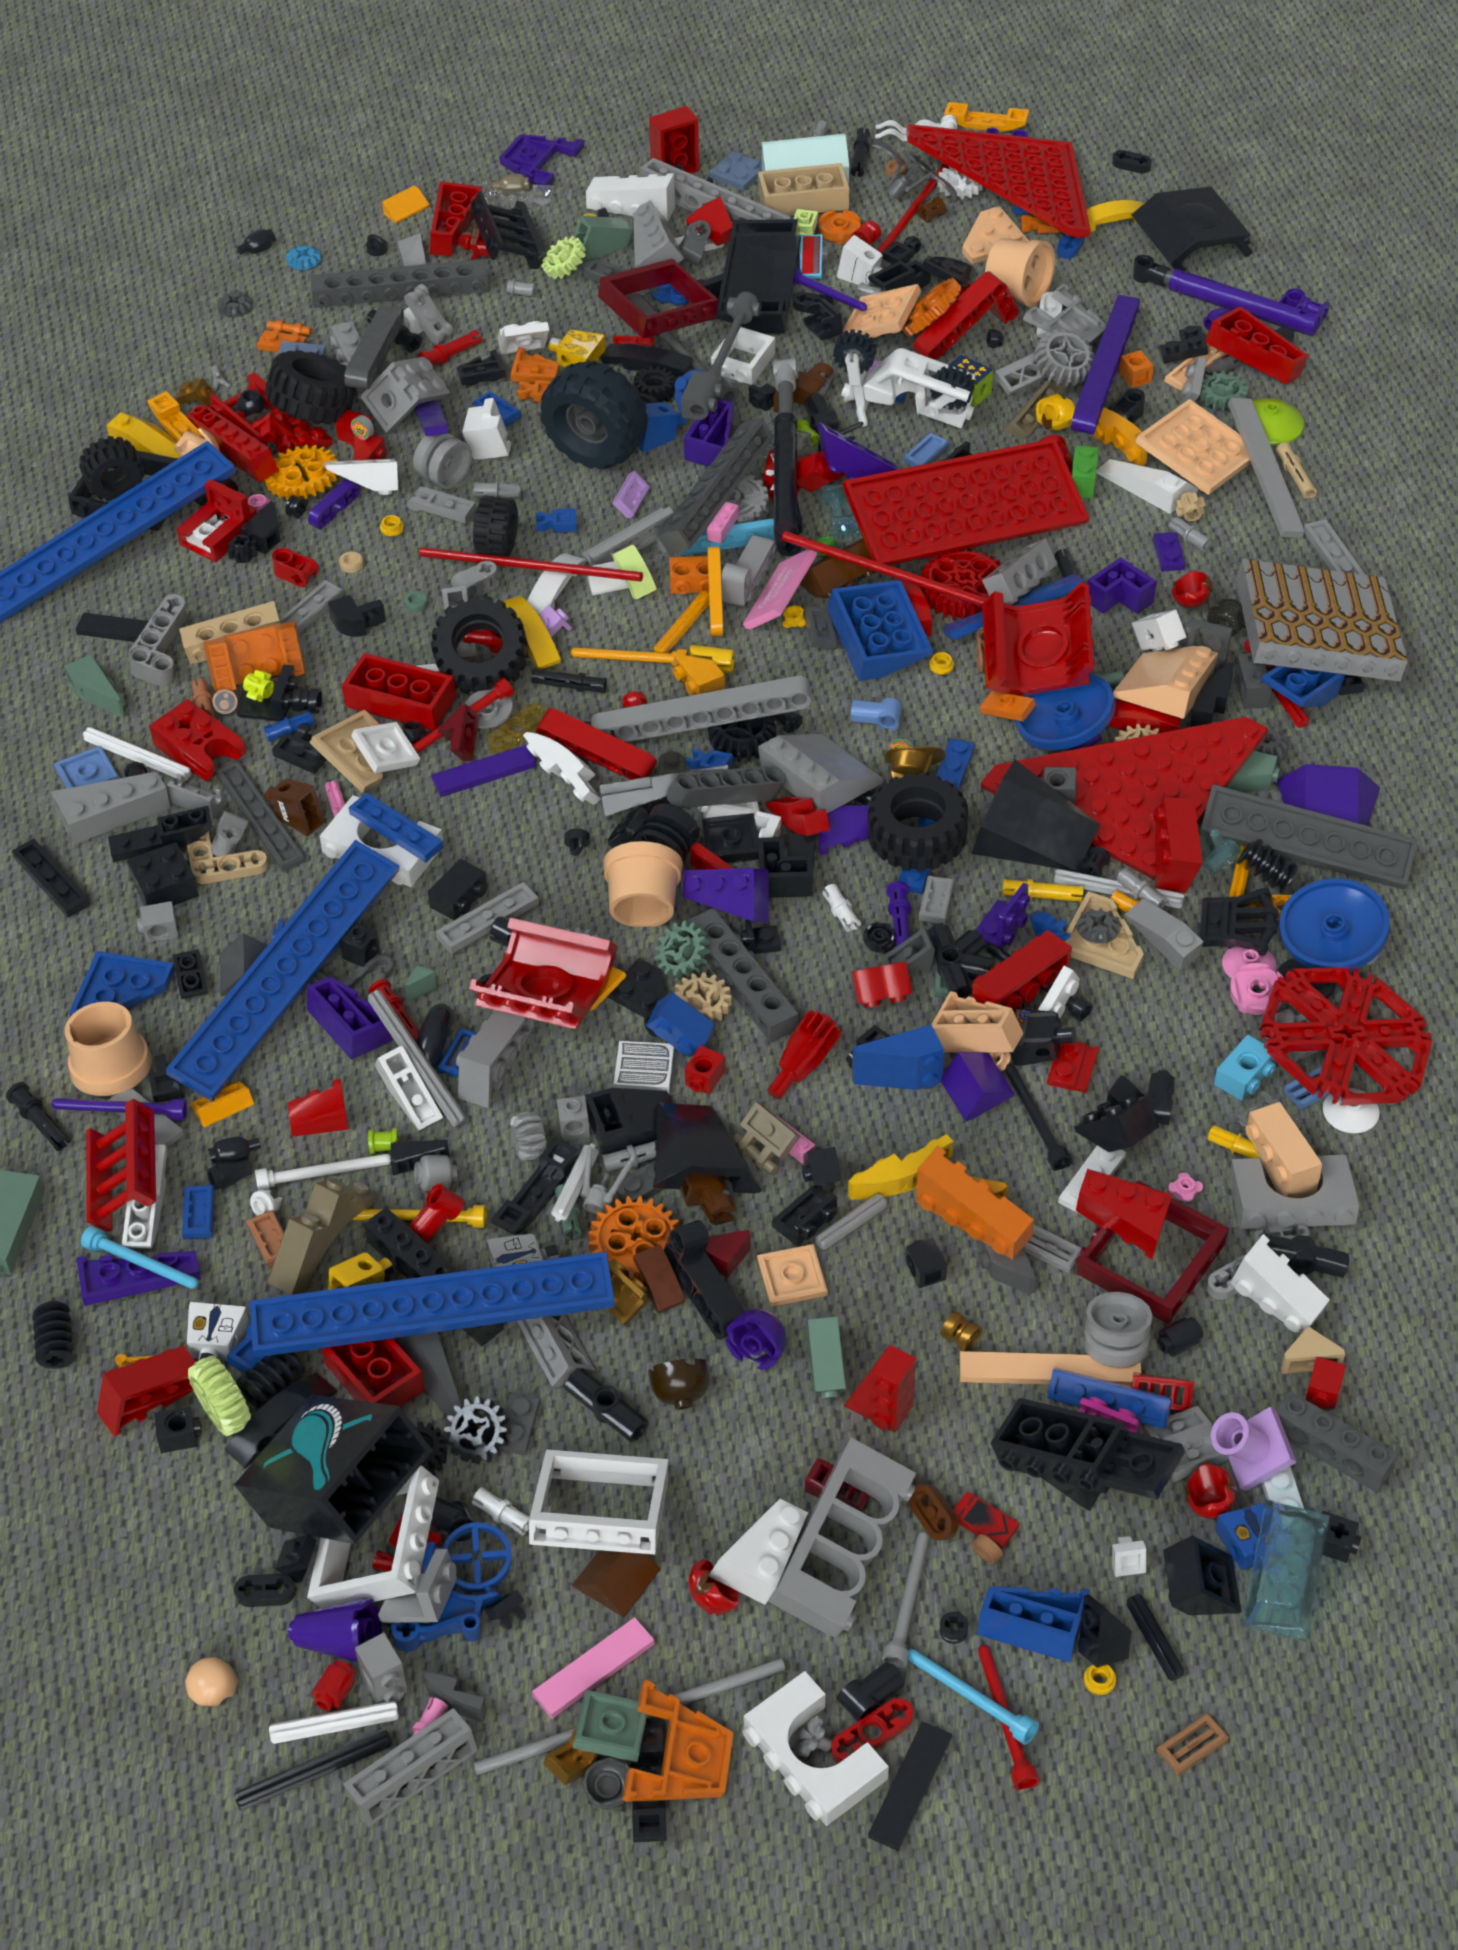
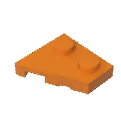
M518 347L511 371V381H525L528 383H535V380L552 381L559 373V363L545 359L539 354L531 356L525 353V348Z

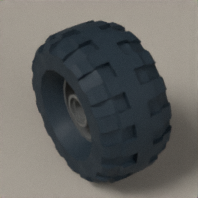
M596 361L578 362L566 366L547 386L542 395L540 405L541 423L545 425L544 431L548 438L554 442V446L575 463L579 462L589 468H594L595 466L598 469L614 467L617 463L622 464L632 455L647 431L648 415L645 413L647 408L644 399H641L639 396L640 392L636 386L632 385L621 372L618 373L611 366L604 363L601 365L597 364Z

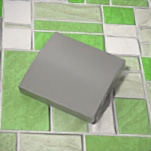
M1198 1406L1169 1416L1165 1429L1151 1425L1143 1426L1147 1436L1183 1444L1185 1454L1171 1476L1174 1482L1192 1475L1204 1462L1219 1465L1228 1461V1455L1221 1454L1214 1449L1211 1443L1212 1423Z

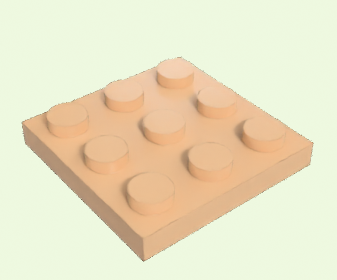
M915 284L860 297L859 300L867 304L866 311H860L854 308L843 329V333L844 331L850 333L851 329H855V333L861 330L862 335L868 333L869 337L873 338L887 333H898L902 330L921 293L919 285Z

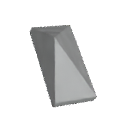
M420 233L397 241L404 266L426 264Z

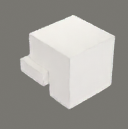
M494 398L485 399L483 406L468 408L462 433L466 443L472 450L473 459L509 456L511 441H506L508 432Z

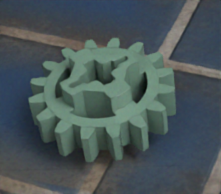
M1214 371L1212 376L1205 375L1202 381L1199 400L1205 401V406L1213 405L1214 410L1217 407H1221V410L1225 411V408L1229 407L1228 402L1230 398H1247L1249 387L1246 386L1247 381H1241L1242 376L1234 377L1233 372L1227 375L1225 371L1217 374Z
M684 920L682 925L676 922L673 923V930L666 928L665 933L667 935L658 938L662 943L661 946H656L655 950L660 954L654 958L660 963L658 968L671 978L675 976L682 980L684 975L691 978L693 970L701 971L700 963L706 964L708 962L704 956L711 953L706 948L711 943V940L706 938L708 933L694 922L690 924Z

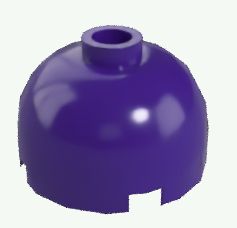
M756 1308L742 1312L730 1323L726 1332L728 1331L726 1345L731 1354L742 1362L743 1358L747 1357L760 1363L757 1367L760 1370L771 1368L781 1357L787 1343L786 1330L782 1322L774 1314L763 1309ZM763 1350L766 1352V1354L756 1359L749 1355H759Z

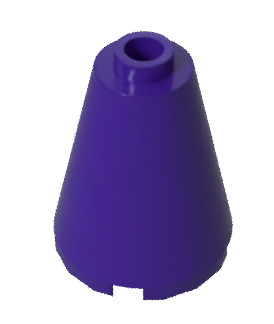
M362 1598L297 1614L289 1624L288 1635L296 1647L358 1663L355 1647L382 1634V1622L378 1616L380 1610L378 1606H372L371 1603L374 1601L372 1598Z

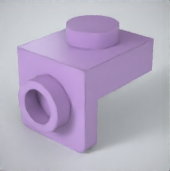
M548 604L539 614L551 637L562 626L568 631L572 629L567 622L569 617L560 608L556 611Z

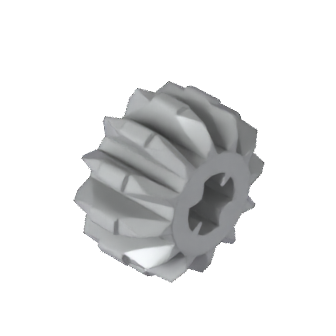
M535 1111L522 1112L519 1115L512 1116L509 1130L516 1155L522 1161L537 1159L547 1149V1141L540 1117Z

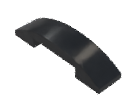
M555 1137L540 1156L538 1168L512 1201L507 1199L491 1219V1223L513 1235H517L528 1227L555 1195V1188L563 1184L577 1159L579 1149Z
M317 1373L296 1381L275 1395L252 1415L244 1429L236 1433L231 1439L225 1451L246 1469L258 1457L256 1454V1444L262 1436L271 1433L278 1434L311 1395L332 1397L337 1391Z
M645 1724L638 1761H631V1768L661 1776L664 1758L663 1724ZM666 1800L632 1802L633 1843L667 1841Z

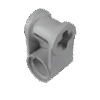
M491 561L480 562L467 570L455 574L451 580L452 587L466 586L468 601H470L471 596H483L499 587V580L495 575L497 566Z
M224 810L211 845L212 853L216 857L234 854L249 820Z

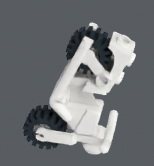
M851 329L850 333L844 331L843 335L840 334L833 350L834 362H839L838 367L840 369L845 367L844 372L848 373L849 384L845 383L841 396L845 397L843 402L856 401L858 421L864 423L861 427L868 425L866 409L869 402L892 405L900 393L907 391L916 394L917 414L928 416L960 429L965 419L970 420L974 407L970 405L975 387V374L967 372L965 368L961 370L960 366L956 365V367H953V365L939 362L903 348L896 349L867 374V371L873 365L877 353V344H874L875 340L873 337L868 339V333L862 335L861 330L855 333V329ZM928 370L936 372L934 378L929 376Z

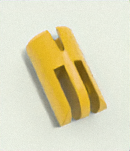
M690 645L691 654L689 656L713 660L725 674L733 672L735 661L732 659L735 656L733 649Z

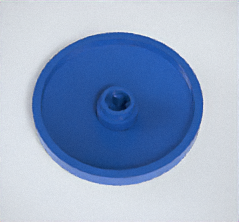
M1089 673L1090 684L1023 696L1034 698L1036 706L1024 722L1015 720L1020 736L1029 745L1044 750L1068 749L1091 740L1107 727L1114 715L1116 703L1110 685L1101 677Z
M1341 878L1323 879L1300 888L1285 903L1279 922L1280 936L1286 951L1297 962L1309 968L1338 967L1351 968V971L1362 967L1372 961L1382 951L1390 932L1389 913L1382 898L1374 890L1362 883Z

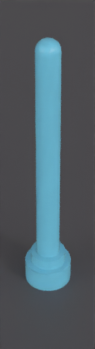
M90 1226L81 1237L82 1247L92 1252L105 1250L190 1289H195L198 1286V1280L195 1277L109 1240L105 1232L99 1228Z
M908 1650V1661L1009 1726V1731L1013 1733V1738L1027 1745L1035 1737L1039 1728V1722L1028 1715H1014L917 1650Z

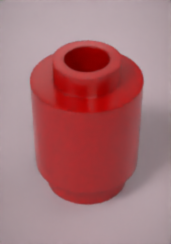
M335 1660L332 1665H328L311 1691L315 1705L324 1711L338 1710L355 1684L354 1677L356 1676V1671L349 1664L340 1660Z

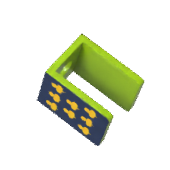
M959 355L949 364L953 365V367H956V365L960 366L961 370L965 368L967 372L975 374V387L972 393L971 406L976 407L992 392L993 369L963 355Z

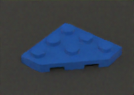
M97 951L69 1011L70 1017L77 1010L92 1003L114 1002L128 1009L166 991L175 972L174 963Z

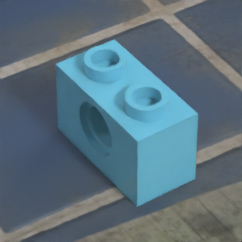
M1247 1035L1217 1068L1214 1085L1243 1101L1248 1094L1254 1095L1261 1083L1260 1080L1264 1076L1266 1078L1271 1076L1276 1063L1267 1053L1268 1049L1264 1048L1262 1042Z

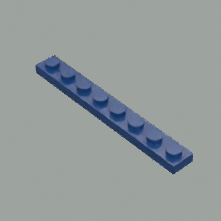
M950 738L945 751L946 757L941 762L936 776H940L942 781L948 780L954 785V788L957 787L960 790L975 743ZM921 817L918 827L929 826L936 822ZM926 868L925 871L917 872V869H910V871L901 870L898 881L907 883L910 892L922 894L931 868Z

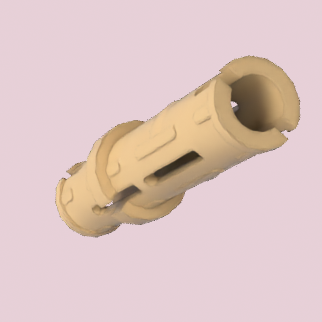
M1289 443L1279 444L1276 452L1283 462L1282 466L1285 471L1290 473L1303 498L1315 497L1317 489L1313 486L1303 469L1300 457L1294 454Z

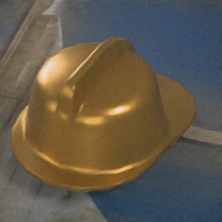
M934 746L894 748L886 751L884 755L885 760L891 764L892 778L897 776L902 778L904 774L908 773L912 775H919V773L927 774L929 766L942 762L946 757L943 749Z

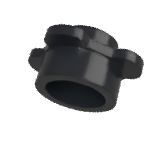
M406 722L402 725V731L410 743H416L420 738L428 735L426 731H423V725L419 722Z

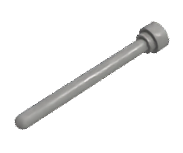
M924 1531L917 1535L893 1640L884 1647L881 1659L883 1664L887 1661L891 1664L893 1663L898 1669H904L907 1666L909 1657L905 1641L929 1543V1534Z

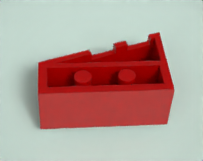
M1164 796L1159 807L1156 806L1153 816L1154 822H1156L1155 888L1187 893L1203 863L1195 802L1191 799Z
M1087 1168L1075 1211L1105 1230L1109 1228L1122 1237L1123 1242L1128 1245L1130 1243L1145 1251V1256L1153 1260L1172 1194Z
M889 1344L875 1364L861 1379L844 1404V1407L872 1420L873 1424L879 1429H889L896 1433L913 1407L916 1357Z
M184 1345L103 1373L97 1413L113 1437L121 1434L122 1432L119 1428L136 1419L140 1423L147 1418L145 1413L160 1404L165 1408L193 1392V1387L188 1378V1368L193 1366L196 1361Z

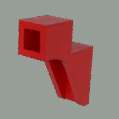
M346 410L336 422L338 440L344 441L354 448V460L385 459L387 449L385 448L383 437L372 435L366 440H362L352 431L351 422L353 419L363 415L371 421V417Z

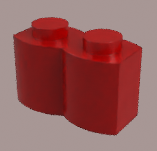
M906 961L851 971L856 1004L863 1003L864 1008L880 1005L879 1000L890 998V1003L907 1000V994H912Z

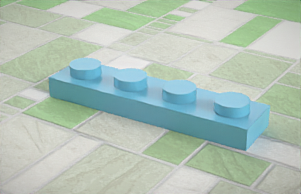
M772 518L734 524L721 544L707 540V529H705L691 549L681 551L682 556L708 552V547L720 546V550L746 546L752 535L775 540L774 520Z

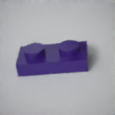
M1154 533L1153 542L1161 572L1185 570L1186 564L1178 533Z

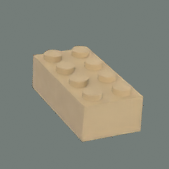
M842 163L758 172V195L761 204L782 214L793 216L797 209L818 211V213L830 210H849V185Z

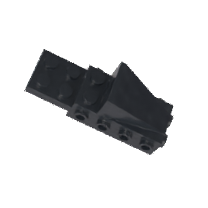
M1023 1398L1018 1399L990 1443L999 1464L1004 1469L1026 1473L1035 1478L1041 1477L1088 1511L1091 1510L1101 1493L1106 1494L1109 1488L1158 1500L1185 1454L1183 1444L1128 1431L1124 1422Z

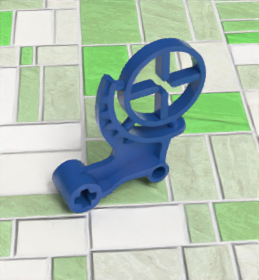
M473 1522L462 1525L454 1530L446 1539L443 1548L436 1547L434 1542H428L423 1558V1574H425L436 1549H448L449 1552L452 1544L459 1537L469 1532H472L474 1554L480 1553L479 1531H483L496 1536L506 1550L482 1552V1560L506 1559L502 1570L494 1578L482 1583L480 1561L475 1560V1584L467 1583L457 1578L454 1587L456 1586L467 1592L485 1591V1594L465 1595L452 1589L438 1622H393L391 1630L394 1643L399 1650L404 1652L414 1651L422 1642H431L439 1637L454 1633H462L467 1641L479 1639L482 1633L480 1620L484 1606L500 1600V1593L497 1591L493 1592L492 1588L499 1585L505 1579L511 1567V1547L502 1531L488 1523ZM470 1553L450 1555L451 1561L455 1564L472 1562V1555ZM411 1630L410 1636L403 1637L404 1631Z

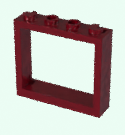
M674 259L600 277L598 297L642 338L709 321L716 317L718 299ZM670 284L691 304L647 316L625 295Z
M1139 1180L1136 1182V1184L1152 1188ZM1171 1198L1166 1220L1206 1242L1165 1299L1096 1263L1117 1235V1233L1109 1228L1105 1230L1097 1227L1092 1234L1091 1243L1088 1247L1081 1248L1080 1255L1075 1260L1078 1263L1077 1275L1108 1292L1128 1293L1142 1299L1150 1307L1154 1317L1169 1324L1226 1245L1229 1228Z

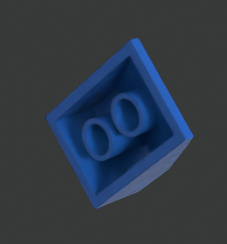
M1277 666L1263 675L1261 681L1300 707L1324 706L1337 697L1346 674Z
M932 1025L853 1047L852 1081L856 1085L911 1090L933 1088L938 1083H941L944 1048Z

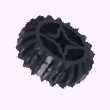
M770 715L708 727L709 741L713 750L733 754V757H736L738 762L746 757L749 762L751 756L759 759L758 746L776 737V724Z

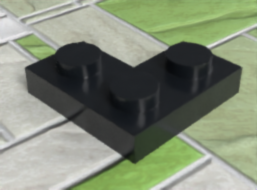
M1188 326L1185 329L1179 330L1180 341H1169L1166 344L1159 345L1164 364L1208 354V347L1205 343L1201 326Z

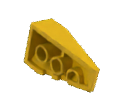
M120 412L106 425L109 436H113L114 439L122 437L124 441H130L136 451L178 459L182 457L174 450L177 442L157 424Z

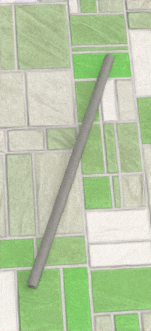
M782 1658L674 1694L673 1696L680 1699L681 1705H686L785 1671V1665ZM574 1729L474 1762L473 1766L476 1775L478 1776L557 1749L569 1742Z

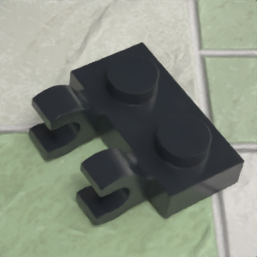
M304 723L299 725L293 735L285 733L272 748L273 756L313 774L327 760L309 743L313 735L308 733L311 727Z

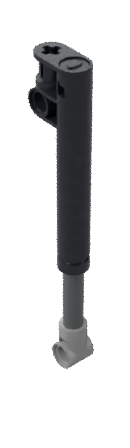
M790 358L773 361L776 390L778 391V415L774 419V536L777 550L782 556H795L801 551V546L782 540L784 531L799 536L803 532L797 499V418L793 415V392L796 389V379L799 378L797 359Z

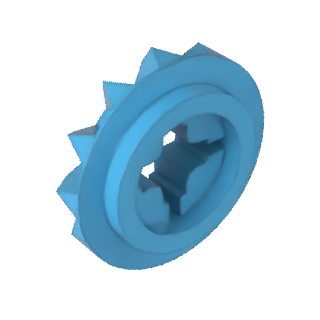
M307 244L302 247L297 245L296 249L291 248L290 252L286 254L287 264L298 270L311 269L321 261L320 250H317L315 246L308 247Z

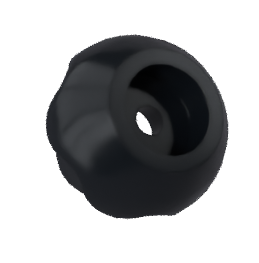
M255 390L244 391L237 400L239 411L246 415L261 413L266 405L263 395Z
M872 923L864 930L863 941L867 948L873 952H886L896 942L895 930L887 923Z

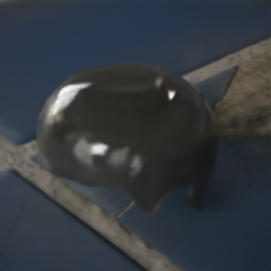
M1221 599L1217 605L1210 608L1207 622L1232 628L1231 637L1236 635L1245 624L1241 603L1235 599Z

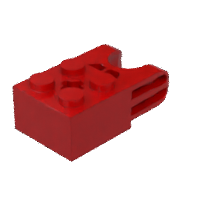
M186 699L149 725L153 745L175 762L189 767L194 774L204 781H208L215 776L213 758L227 756L233 760H238L246 754L243 740L237 734L189 699Z

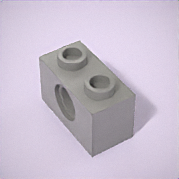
M385 1633L355 1647L361 1677L376 1703L398 1702L408 1690L402 1662Z

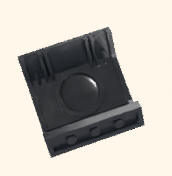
M1211 186L1156 193L1131 214L1174 270L1180 269L1185 271L1186 269L1181 262L1195 250L1203 247L1233 243L1245 257L1253 253L1248 246L1251 243L1248 239L1251 234Z

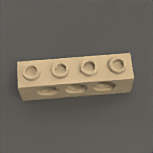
M271 601L179 628L189 663L193 664L207 661L203 646L204 641L282 623L275 602Z

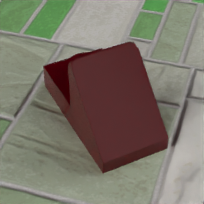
M466 704L461 705L439 727L438 732L451 741V752L462 761H472L479 715Z

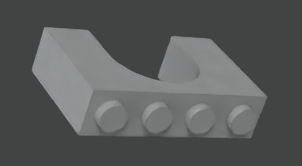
M1317 1156L1322 1162L1318 1192L1305 1198L1286 1197L1271 1189L1266 1182L1260 1158L1232 1159L1229 1179L1240 1229H1258L1263 1226L1286 1228L1301 1224L1305 1226L1356 1225L1359 1201L1347 1156Z

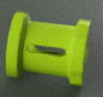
M392 1128V1131L374 1132L373 1129L368 1130L370 1155H375L378 1151L391 1150L392 1142H399L398 1128Z

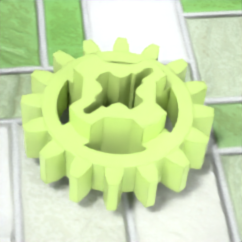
M572 236L568 239V237H565L564 240H558L557 245L550 246L551 250L546 251L547 257L543 258L541 267L549 277L556 279L559 276L562 279L564 275L569 276L572 269L577 270V265L582 264L581 258L586 256L584 253L586 248L579 238Z

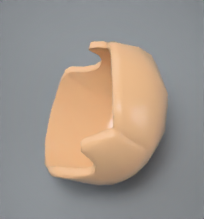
M217 1657L203 1658L197 1661L190 1668L185 1680L188 1697L199 1706H219L225 1698L233 1697L238 1684V1677L234 1668Z

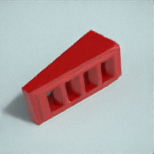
M1133 1372L1131 1387L1141 1389L1142 1382L1148 1383L1147 1391L1153 1392L1154 1384H1160L1159 1394L1165 1396L1166 1385H1171L1172 1403L1170 1410L1184 1411L1191 1408L1194 1381ZM1178 1386L1184 1387L1182 1403L1176 1402Z

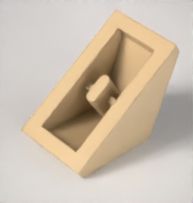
M1308 1326L1285 1352L1281 1372L1282 1374L1312 1372L1316 1357L1343 1364L1345 1351Z

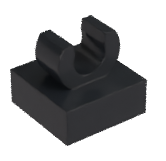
M518 1590L508 1592L499 1601L484 1610L491 1620L500 1619L501 1626L506 1630L513 1628L508 1620L510 1613H515L520 1620L526 1618L524 1610L517 1607L524 1601Z

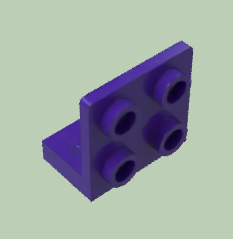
M1023 883L1008 904L997 900L976 928V931L982 935L986 942V946L992 943L1003 949L1005 945H1011L1017 928L1025 926L1028 920L1026 908L1030 901L1028 884Z

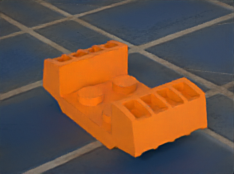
M296 621L232 633L203 642L215 691L221 689L237 690L236 685L242 684L245 677L249 673L254 674L255 670L271 674V677L280 675L283 664L293 665L295 676L305 674L306 671Z

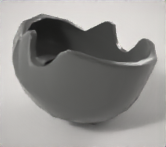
M613 1757L594 1762L586 1770L583 1781V1788L587 1799L601 1809L609 1810L621 1807L625 1803V1801H622L626 1773L630 1768L629 1765Z

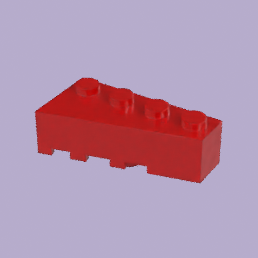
M440 181L430 234V254L452 256L458 246L459 235L462 232H466L474 220L470 205L472 200L476 198L478 191L482 192L481 186Z

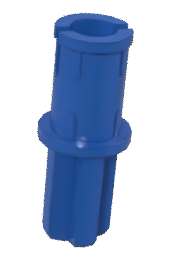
M306 712L289 719L284 717V720L264 726L263 729L268 742L284 736L285 733L293 735V732H296L302 723L313 726L314 719L310 712Z

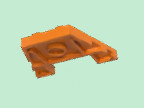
M644 1680L640 1689L637 1712L669 1720L662 1771L660 1776L629 1768L626 1773L622 1801L722 1798L726 1791L734 1732L699 1711L694 1713L681 1705L680 1699L672 1694H669V1696L654 1688L656 1684L649 1680Z

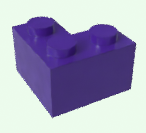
M1120 557L1087 580L1089 594L1091 595L1090 605L1101 613H1105L1120 602L1136 614H1139L1154 603L1157 581Z

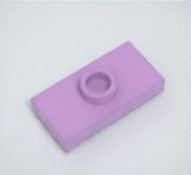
M633 471L627 476L612 504L626 518H631L636 513L650 486Z

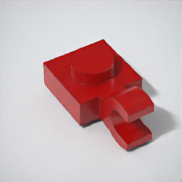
M295 427L294 431L299 437L291 438V442L298 447L303 445L313 447L317 445V448H328L333 442V439L320 427L307 429Z

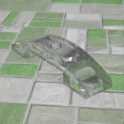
M471 181L470 184L482 187V193L488 205L507 209L514 208L517 201L525 202L527 209L543 206L551 202L555 190L552 185H533L531 191L506 192L493 189L492 182Z

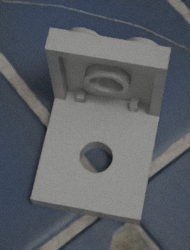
M425 357L392 362L372 383L370 389H367L360 397L384 431L388 433L393 431L419 403L445 399L450 392L446 388L445 382L434 371L430 361ZM388 394L392 398L391 406L387 403L386 400Z

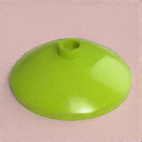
M1261 398L1252 401L1270 446H1278L1284 442H1293L1302 434L1304 418L1291 404L1274 398Z

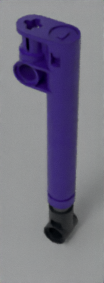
M1139 255L1134 260L1133 279L1136 282H1150L1163 287L1166 284L1169 285V290L1180 292V294L1230 310L1241 306L1260 320L1312 337L1326 319L1330 304L1328 302H1324V304L1314 302L1311 298L1306 297L1305 292L1300 289H1289L1280 301H1275L1189 272L1185 273V271L1175 269L1174 272L1170 271V267L1154 263V259L1149 255Z

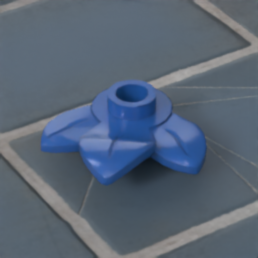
M670 284L658 286V291L651 294L655 300L660 302H671L675 305H684L689 302Z

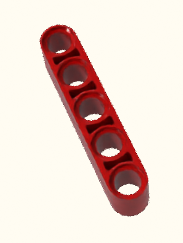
M548 708L536 728L537 734L548 737L572 753L630 780L649 777L657 764V760L651 754L554 708Z

